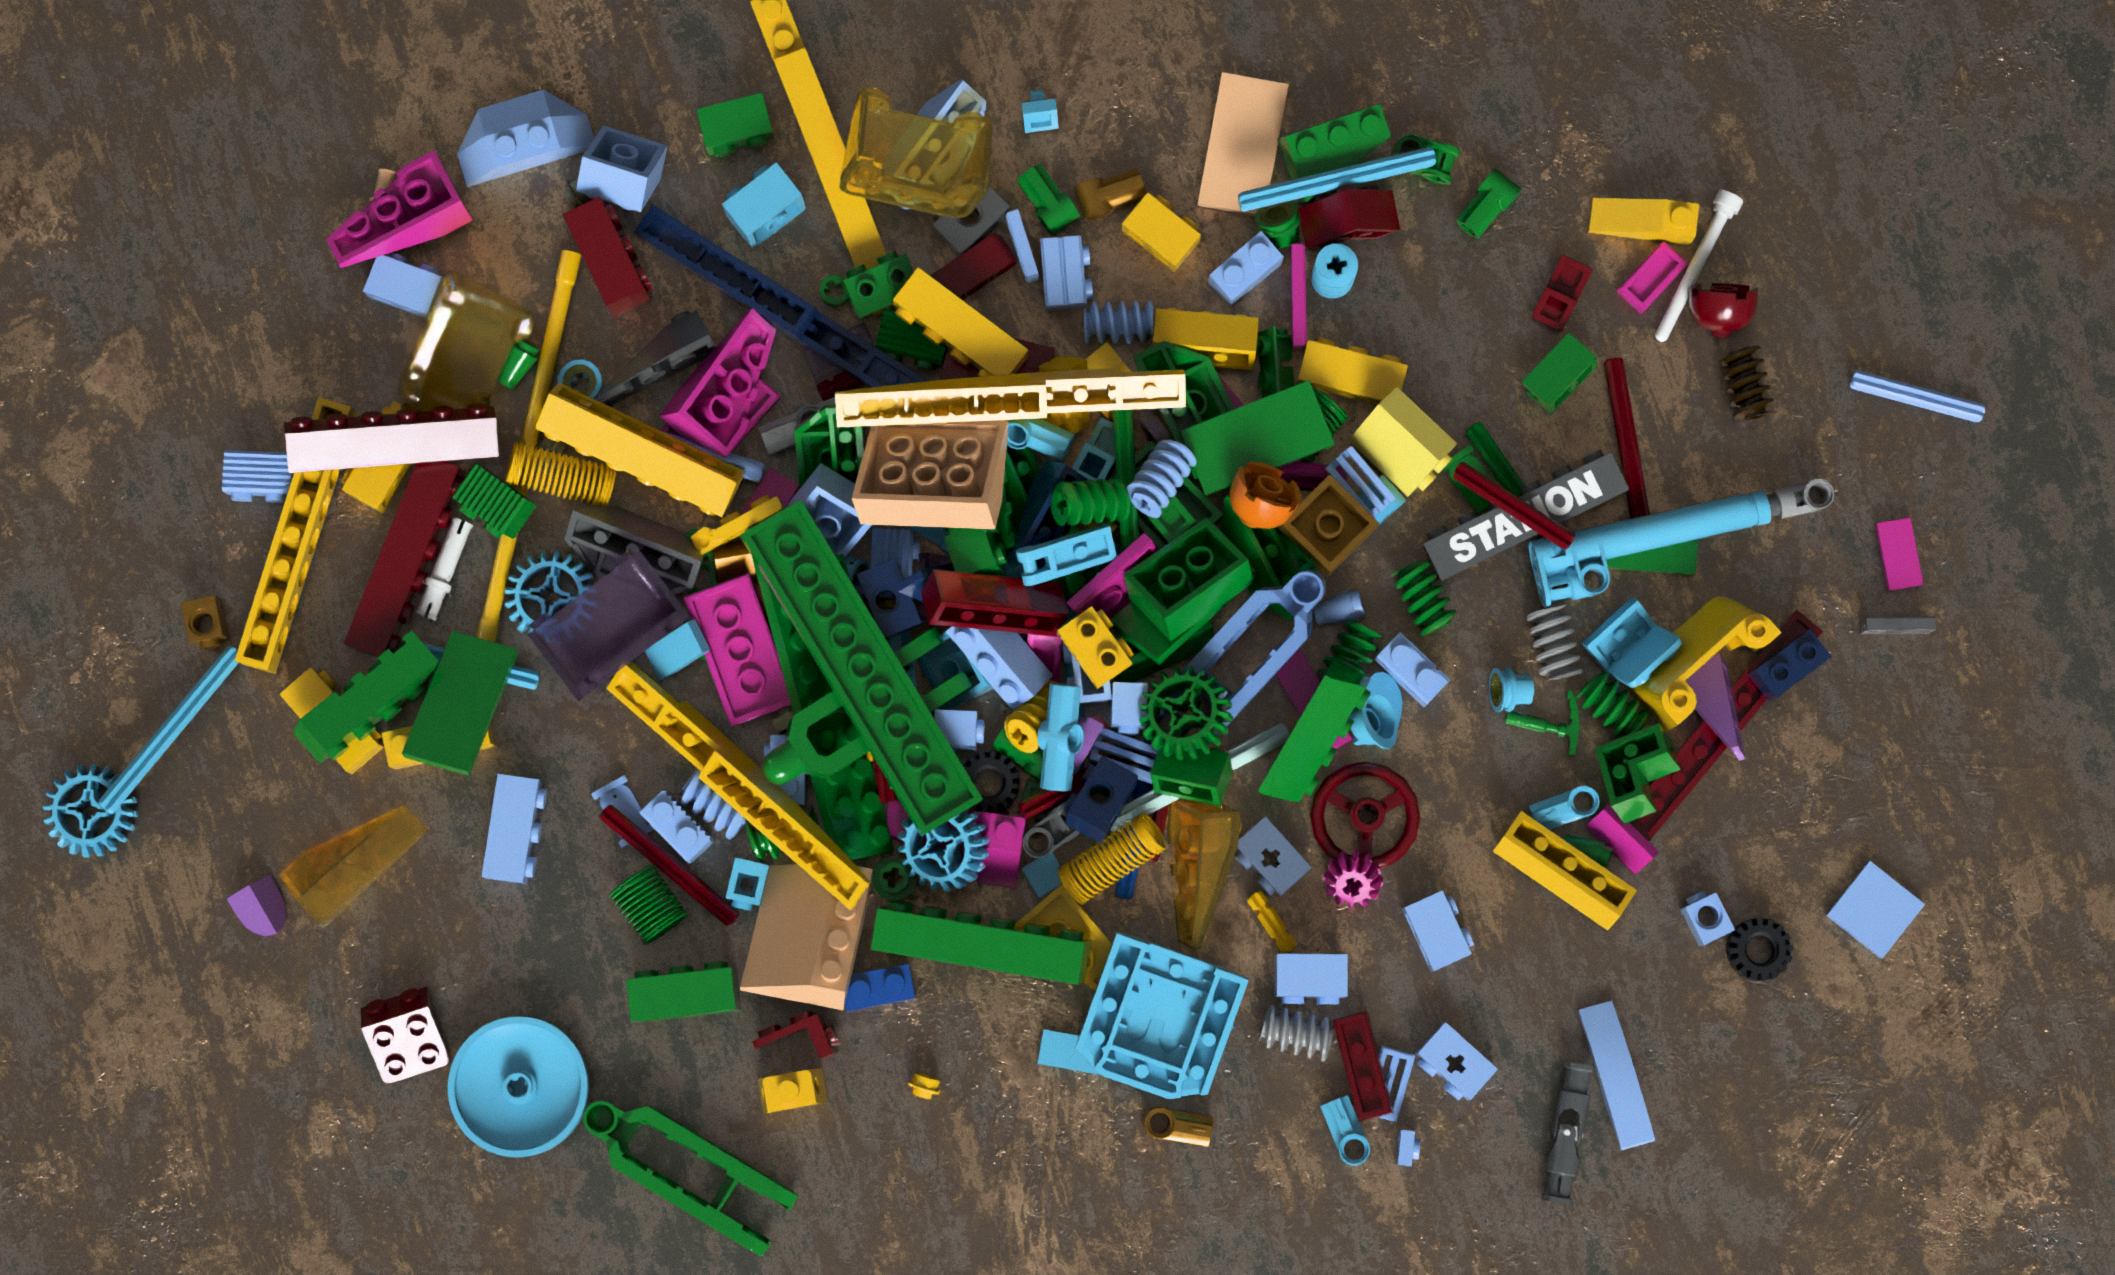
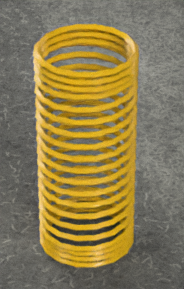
M515 442L507 467L506 484L518 486L528 452L521 488L525 485L529 465L534 454L526 487L530 489L540 455L533 491L537 489L541 468L546 457L538 490L539 493L542 492L552 458L545 494L549 492L554 468L558 460L550 493L551 496L554 495L560 469L564 461L556 496L559 497L561 495L566 471L570 463L562 496L563 499L566 498L572 472L576 464L568 499L572 500L578 474L582 466L574 498L575 502L578 501L584 475L588 467L580 502L582 504L585 501L590 476L594 469L586 501L587 505L590 504L596 478L600 470L592 505L593 507H607L615 482L616 470L611 469L607 465L603 466L602 463L597 465V462L591 463L590 460L586 462L584 458L582 460H579V457L574 459L572 455L570 457L567 454L562 456L560 452L556 454L555 451H552L550 453L549 449L544 451L543 448H540L538 450L537 446L532 448L529 444L526 447L525 443Z
M1141 812L1132 818L1131 822L1127 821L1126 826L1121 825V829L1117 828L1116 832H1111V836L1107 835L1102 844L1096 842V845H1091L1090 849L1087 848L1085 852L1082 851L1081 855H1076L1075 859L1072 858L1070 862L1067 861L1064 865H1061L1058 868L1059 879L1071 898L1083 905L1090 898H1094L1095 894L1098 895L1100 891L1109 888L1110 884L1113 885L1115 881L1124 878L1125 874L1128 875L1130 871L1139 868L1140 864L1143 865L1145 861L1154 858L1155 854L1159 855L1160 852L1165 851L1166 841L1156 823L1147 814ZM1129 825L1133 828V831L1135 832L1136 836L1130 830ZM1124 829L1128 832L1131 839L1127 836ZM1119 832L1123 835L1125 841L1120 837ZM1109 839L1113 842L1115 848H1114L1113 845L1109 842ZM1138 839H1139V840L1141 841V843L1144 845L1146 851L1142 848V846H1141V844L1139 843ZM1132 841L1135 843V845H1136V846L1138 847V849L1140 850L1141 855H1140V853L1136 850V848H1135L1134 844L1132 843ZM1099 845L1102 847L1104 853L1099 849ZM1129 847H1130L1131 850L1135 853L1136 858L1132 855V853H1131ZM1125 852L1129 855L1131 861L1127 858ZM1119 854H1120V855L1122 856V858L1125 860L1126 865L1122 862L1121 857L1119 856ZM1084 855L1087 857L1089 863L1084 859ZM1114 857H1115L1116 860L1120 863L1121 868L1117 865V863H1116ZM1110 862L1113 864V866L1115 867L1116 871L1112 868ZM1106 867L1110 870L1111 875L1107 872ZM1100 869L1105 873L1106 878L1102 875ZM1095 872L1101 878V881L1097 878ZM1091 877L1095 880L1097 886L1093 883Z

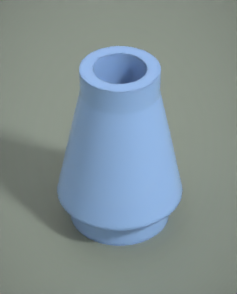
M1347 589L1313 608L1318 626L1344 623L1345 621L1358 622V618L1366 616L1359 590L1350 592V589Z

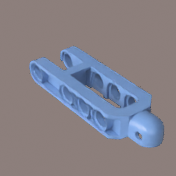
M1303 570L1295 575L1285 586H1262L1259 590H1256L1181 671L1182 674L1185 675L1188 666L1194 668L1196 675L1200 670L1204 669L1208 673V679L1213 677L1214 675L1209 669L1270 603H1280L1294 617L1295 627L1292 632L1270 652L1266 660L1246 678V681L1235 693H1232L1223 683H1219L1218 687L1224 686L1228 691L1225 698L1231 700L1232 707L1226 711L1231 713L1234 719L1313 635L1312 609L1326 592V583L1323 576L1315 570ZM1185 690L1178 691L1169 698H1179ZM1202 692V694L1211 702L1210 697ZM1161 709L1159 722L1167 715L1165 710ZM1231 721L1225 722L1223 724L1228 726L1231 723Z

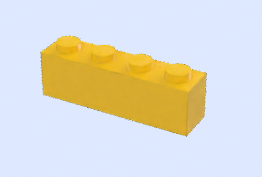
M919 267L893 299L894 306L897 308L895 314L909 325H912L915 321L925 329L922 334L938 346L943 342L952 349L950 355L964 366L971 363L980 371L977 374L979 377L1015 374L1029 356L1027 348Z
M1523 811L1517 815L1493 850L1494 853L1607 931L1622 915L1637 892L1635 888Z

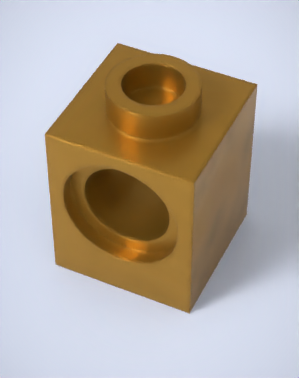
M212 595L181 602L188 642L190 644L200 646V650H208L220 647V641L230 639L221 598ZM210 615L213 618V626L208 632L201 633L199 622L204 616Z

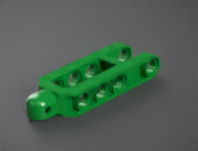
M934 627L894 653L902 667L906 668L936 646L943 644L945 640L937 627ZM962 671L921 698L930 713H932L935 709L940 708L971 688L973 683L966 672ZM834 691L793 715L789 720L785 742L773 749L764 758L762 763V772L769 782L775 785H783L803 773L828 779L870 752L861 736H859L831 755L824 756L816 752L807 738L809 726L822 718L825 719L842 706Z
M596 1101L585 1109L583 1123L591 1134L606 1142L611 1167L761 1257L764 1256L772 1241L724 1212L725 1205L739 1182L760 1195H765L776 1201L788 1211H791L797 1201L798 1194L653 1106H646L626 1112L610 1102ZM649 1125L666 1135L667 1139L683 1145L693 1151L697 1157L705 1159L727 1172L725 1180L711 1203L630 1155L628 1144L640 1126Z

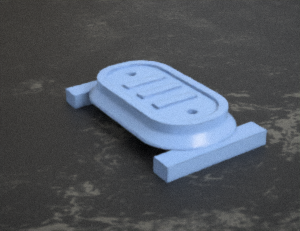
M625 775L591 794L594 800L600 798V805L603 810L607 805H613L646 834L655 830L651 824L647 825L646 819L640 814L641 808L633 793L627 786L623 785L628 782ZM624 839L618 841L621 848L629 844Z

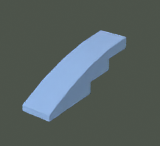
M1612 1000L1579 1009L1578 1015L1600 1082L1599 1088L1620 1149L1625 1150L1655 1141L1637 1075Z

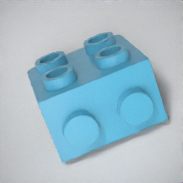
M1631 597L1582 642V645L1603 671H1607L1611 677L1633 688L1645 683L1660 664L1674 657L1677 649L1682 645V641L1677 635L1656 625L1639 601Z

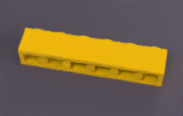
M558 383L549 392L535 429L543 432L548 439L565 442L573 446L578 453L584 456H594L604 461L611 469L628 472L636 476L637 480L648 486H657L667 491L672 498L693 503L699 506L702 512L712 516H724L730 508L745 474L744 470L561 383Z

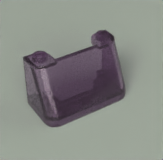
M630 549L613 561L617 567L552 617H549L545 612L530 624L533 631L528 634V637L578 702L667 635L668 632L690 618V615L640 550L635 554Z

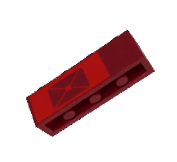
M933 569L921 591L928 622L931 625L1057 636V630L1063 626L1069 616L1060 582L1046 581L1032 586L1023 585L1022 578Z

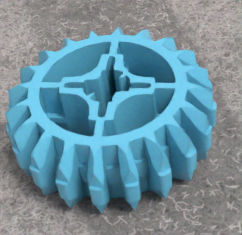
M545 551L540 552V563H537L532 555L528 556L527 561L531 567L526 569L523 565L518 564L516 568L522 573L521 577L518 578L510 575L508 578L509 581L516 584V588H505L504 591L506 595L515 597L514 600L505 602L507 609H517L509 615V619L512 622L523 619L518 624L517 630L522 633L531 627L528 633V638L531 640H535L539 632H541V642L544 644H548L551 634L554 635L556 643H562L563 637L561 632L564 631L570 639L575 638L572 627L576 625L580 630L584 631L587 627L580 621L583 616L590 620L594 618V614L586 610V607L598 606L597 600L588 598V595L598 592L597 587L593 585L586 586L587 583L594 579L593 575L586 573L580 576L585 569V565L580 562L572 568L574 557L570 554L566 556L562 563V556L559 551H554L552 561H549L548 554ZM550 571L542 586L527 589L529 583L537 575ZM560 571L573 577L577 584L578 595L562 591L561 579H559ZM554 587V592L563 599L559 598L557 602L553 601V605H549L540 596H544L546 592L549 594V590ZM524 599L540 603L541 615L543 616L542 624L532 620L528 615ZM576 606L568 618L553 624V620H556L557 612L561 608Z
M91 764L89 771H87L84 765H78L76 769L77 777L72 771L66 770L64 776L67 782L55 779L53 783L59 789L58 792L47 791L46 793L47 797L54 799L52 805H43V810L52 812V816L46 817L43 820L44 824H55V827L48 832L49 836L54 838L61 835L57 842L59 847L64 848L69 845V853L76 855L81 849L82 856L90 858L93 849L97 856H104L105 845L110 851H116L118 848L114 839L117 838L121 842H127L128 837L122 831L124 828L132 831L135 829L134 824L128 823V818H135L139 815L138 811L129 810L130 805L138 802L137 797H127L113 814L106 811L96 812L95 815L91 814L90 817L84 812L76 810L85 809L86 806H94L97 809L103 810L98 803L102 797V792L99 791V783L109 789L120 774L118 773L112 777L113 769L107 766L100 773V767L97 764ZM87 784V789H83V794L79 801L67 803L75 790ZM66 814L74 815L78 818L80 823L79 829L83 830L82 838L70 829L66 820ZM114 818L109 829L102 835L94 838L100 823L105 819Z
M967 809L949 820L948 822L953 824L958 829V832L950 829L947 823L926 834L927 842L924 847L923 836L921 837L910 818L904 819L901 824L906 830L899 832L897 837L903 840L905 844L899 846L897 851L906 853L907 858H904L901 864L911 865L912 869L908 876L914 877L919 874V885L924 886L930 882L931 891H937L942 887L944 892H950L954 890V887L961 889L967 886V881L972 882L978 877L977 872L984 870L986 866L981 859L987 858L990 854L989 851L982 848L990 840L988 837H982L980 833L985 829L986 825H977L975 823L979 813L973 812L968 815ZM951 839L953 840L952 843L946 845V848L941 847L937 850L934 849V847L940 845V842L942 841L946 842ZM964 842L965 853L963 861L961 863L960 860L962 859V856L960 852V847ZM929 858L935 859L941 868L934 865Z

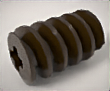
M1751 346L1730 352L1728 356L1719 362L1721 368L1730 369L1723 374V379L1727 382H1733L1726 388L1727 394L1737 395L1729 401L1730 407L1740 408L1733 414V419L1736 421H1755L1777 413L1776 411H1766L1765 408L1772 404L1774 400L1773 398H1763L1762 396L1771 387L1770 385L1759 384L1761 379L1768 376L1767 372L1756 371V367L1764 363V359L1753 358L1752 356L1761 350L1760 346Z

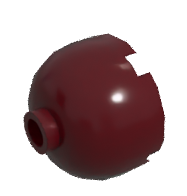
M1702 283L1690 286V313L1700 327L1711 330V336L1731 337L1732 331L1743 329L1752 321L1758 303V288L1750 290L1749 285L1733 283H1712L1710 290H1702Z

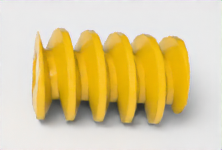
M1048 680L1034 697L1015 708L1013 713L1007 716L1004 722V730L1009 741L1018 750L1025 753H1033L1039 748L1037 735L1040 725L1047 719L1050 683L1058 682Z

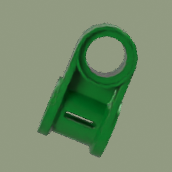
M1407 134L1398 140L1392 150V156L1401 154L1400 149L1405 145L1411 146L1415 150L1432 147L1435 152L1436 163L1432 167L1411 171L1410 173L1422 176L1438 184H1451L1452 177H1450V172L1455 158H1458L1461 153L1458 148L1443 142H1435L1416 134ZM1443 158L1441 168H1439L1441 159Z

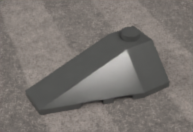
M684 311L672 317V323L665 326L593 399L612 407L705 360L714 350L715 346L697 311L691 314L689 311Z

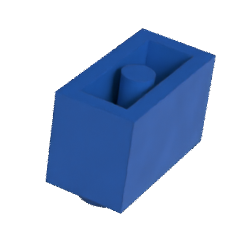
M910 964L852 974L845 1002L846 1011L850 1012L917 999Z

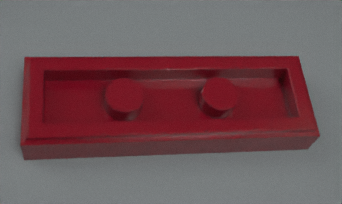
M1363 1011L1334 1019L1333 1023L1358 1121L1363 1122L1393 1114L1394 1111L1368 1012Z

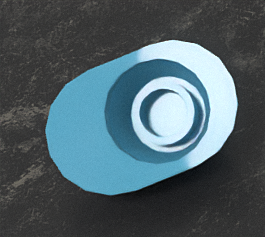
M1376 672L1369 677L1371 680L1366 689L1371 691V694L1363 708L1360 710L1355 707L1349 718L1354 720L1351 726L1352 743L1354 745H1377L1383 749H1391L1396 744L1403 701L1397 682L1385 672Z

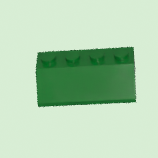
M1334 658L1264 778L1258 792L1263 795L1298 803L1304 793L1309 796L1312 795L1321 779L1315 775L1321 764L1325 767L1329 766L1338 750L1332 747L1336 738L1340 736L1344 739L1354 723V720L1349 718L1353 709L1357 707L1361 710L1369 698L1371 691L1367 690L1366 687L1371 678Z

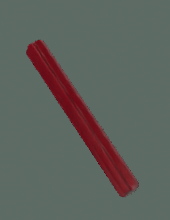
M1619 357L1610 358L1605 361L1604 367L1623 477L1630 489L1626 491L1630 518L1632 519L1650 515L1624 361Z
M609 804L600 813V820L723 924L730 926L738 918L739 912L734 907H731L727 901L617 808Z

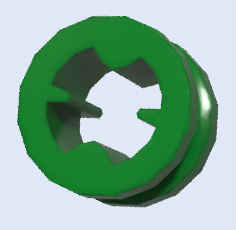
M830 275L822 280L819 292L822 301L826 305L838 308L848 302L843 290L840 291L842 297L836 299L833 295L826 296V292H830L828 286L833 283L836 287L842 286L840 281L845 280L844 277Z

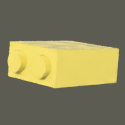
M1398 387L1376 406L1348 440L1407 497L1417 488L1423 492L1435 480L1437 476L1433 471L1435 470L1439 474L1453 458L1448 454L1457 445L1443 429Z

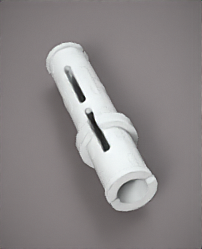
M454 517L451 519L452 522L432 574L425 579L424 584L427 586L418 609L415 611V614L424 617L430 604L431 608L426 619L432 621L437 620L446 593H450L452 586L449 583L470 530L473 527L472 524L465 521L460 534H457L462 520Z

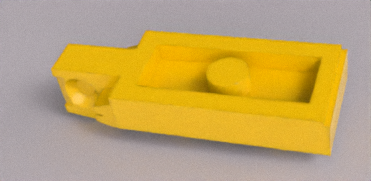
M765 495L750 504L752 510L741 516L738 511L720 520L722 526L717 529L701 528L691 536L700 555L702 556L718 546L732 541L745 532V530L782 511L784 508L778 497L775 496L770 499L769 495Z

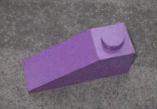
M1717 653L1686 680V683L1696 694L1697 703L1695 710L1734 756L1741 761L1746 758L1728 667L1721 654Z

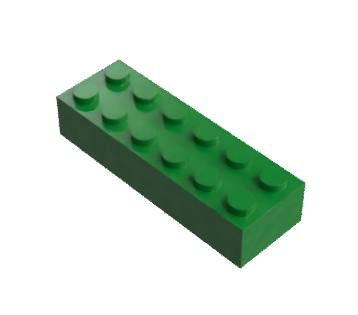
M896 900L888 902L887 906L877 908L871 950L1077 985L1086 979L1092 939L1083 938V931L1064 929L1060 930L1059 934L1050 933V926L1029 923V925H1025V928L1015 927L1016 920L995 917L990 922L981 921L982 915L961 912L956 913V917L948 916L947 909L927 906V908L922 907V911L912 910L913 903Z

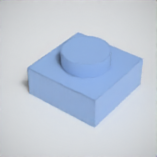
M1398 1129L1395 1164L1412 1166V1159H1419L1420 1139L1415 1138V1131Z

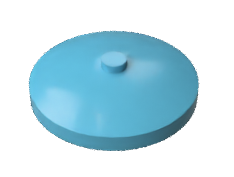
M531 1017L502 1018L476 1030L459 1048L453 1059L448 1076L449 1104L460 1129L479 1147L505 1157L533 1156L546 1152L560 1144L579 1124L589 1096L588 1070L576 1044L558 1027Z

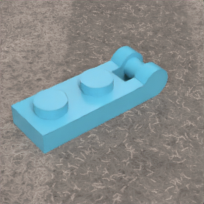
M1106 523L1035 546H1025L1016 550L1018 562L1022 563L1024 572L1021 574L1025 586L1040 584L1117 558L1111 528ZM1044 558L1046 567L1037 569L1036 560Z

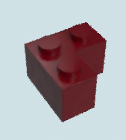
M1356 185L1341 186L1335 189L1336 194L1331 196H1315L1310 199L1311 204L1298 208L1306 248H1324L1333 243L1341 244L1352 239L1375 240L1400 230L1393 191L1378 190V186L1375 185L1356 189Z

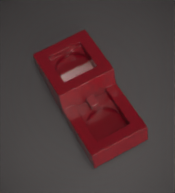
M1562 254L1531 317L1562 332L1593 268Z

